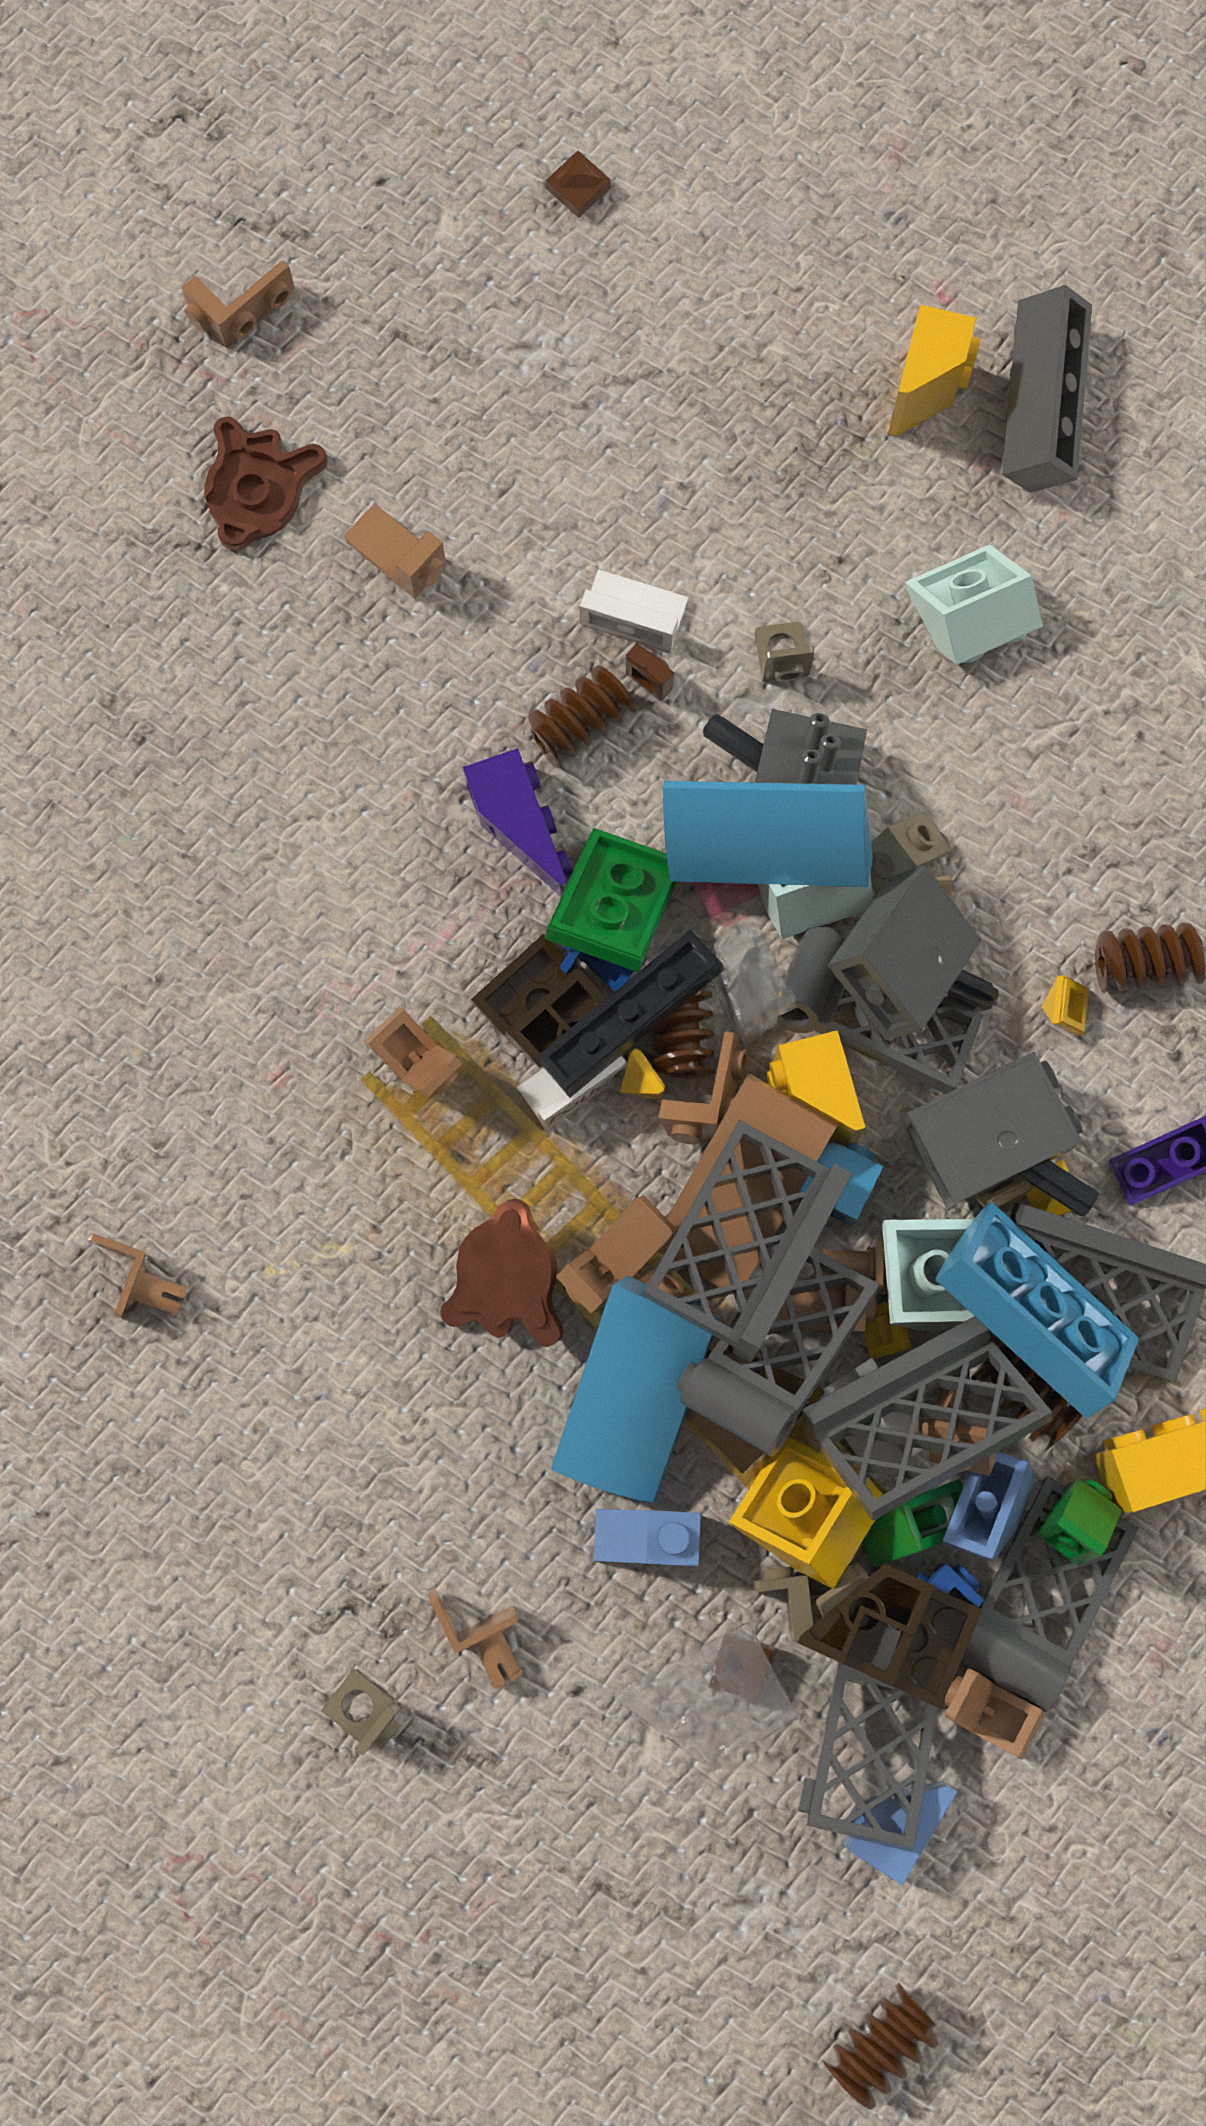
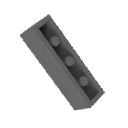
M1066 285L1018 300L1017 318L1014 326L1013 361L1010 369L1009 404L1006 412L1005 447L1002 455V475L1030 493L1076 481L1078 476L1092 304Z

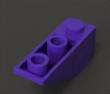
M517 748L464 766L465 783L481 826L561 897L567 885L566 879H569L572 875V868L565 850L556 852L550 835L557 833V828L549 806L540 807L534 791L541 789V785L533 762L523 763Z
M1206 1115L1109 1160L1129 1205L1136 1204L1206 1174Z

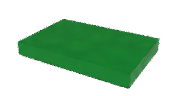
M593 828L547 926L545 939L639 972L677 884L676 881H670L667 853Z

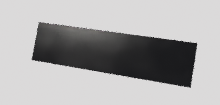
M690 929L535 1058L565 1094L571 1098L725 970L723 964Z

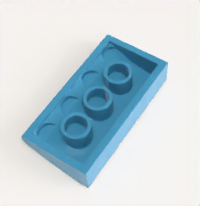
M664 781L663 817L670 881L868 887L873 856L865 785Z
M988 1203L962 1235L935 1280L1078 1412L1088 1419L1115 1401L1139 1337L994 1203Z
M626 1275L612 1285L550 1470L610 1493L653 1503L657 1499L688 1408L680 1403L682 1392L677 1390L678 1381L691 1362L698 1365L706 1358L713 1335L643 1297L642 1294L648 1284ZM693 1304L690 1305V1306H692V1307L698 1309L699 1311H701L700 1307H698V1306H696V1305H693ZM712 1313L713 1318L719 1321L720 1316Z

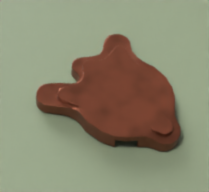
M227 416L218 419L214 424L213 431L218 442V454L208 471L204 484V493L210 514L218 525V536L222 545L230 550H242L255 540L277 533L292 520L299 506L300 495L304 485L309 479L325 469L328 459L325 450L317 444H308L290 453H282L280 451L282 446L281 436L276 430L267 429L256 433H248L236 419Z
M510 1199L498 1206L490 1219L475 1227L465 1237L459 1248L456 1263V1288L453 1295L442 1305L440 1313L442 1320L449 1326L458 1327L469 1321H477L491 1335L497 1338L504 1337L510 1333L514 1320H519L539 1345L548 1347L559 1342L564 1334L563 1326L555 1313L552 1303V1294L557 1281V1259L554 1249L549 1250L544 1239L537 1233L540 1229L533 1221L531 1210L525 1202L519 1199Z

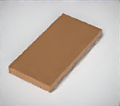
M749 1073L667 1219L675 1226L677 1233L739 1120L816 1162L838 1124ZM743 1139L739 1141L734 1153L740 1171L766 1165L760 1148ZM773 1156L775 1162L782 1161ZM728 1163L721 1176L731 1173ZM795 1167L778 1171L786 1196L799 1193L809 1176ZM769 1174L744 1180L752 1205L777 1198ZM735 1182L713 1188L711 1196L717 1213L743 1207ZM705 1205L697 1219L708 1216ZM780 1207L755 1214L763 1239L774 1236L784 1219ZM746 1216L720 1223L728 1248L754 1241ZM711 1225L690 1230L687 1239L693 1257L719 1250ZM675 1234L658 1251L659 1253L665 1254ZM681 1248L674 1259L675 1262L684 1259ZM757 1250L732 1257L739 1282L749 1280L760 1261ZM722 1259L696 1266L699 1276L716 1286L724 1287L731 1285Z

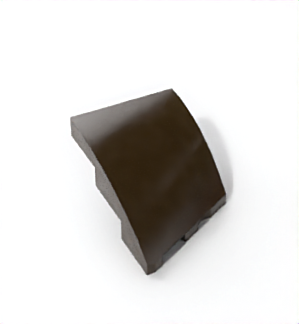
M544 934L470 1000L479 1012L539 1069L543 1067L535 1057L607 999L579 967L573 969L567 975L559 968L565 956L551 941L545 939Z
M884 1564L800 1636L798 1644L942 1709L947 1692L956 1676L982 1609L934 1588L935 1585Z

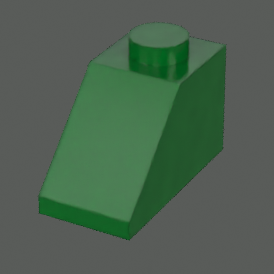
M1078 1478L1065 1486L1034 1532V1535L1070 1562L1079 1565L1102 1556L1109 1544L1122 1509L1111 1502L1113 1495L1101 1484L1091 1479H1086L1083 1482Z
M957 1479L931 1488L877 1518L862 1541L872 1566L918 1553L942 1543L963 1490L961 1480Z

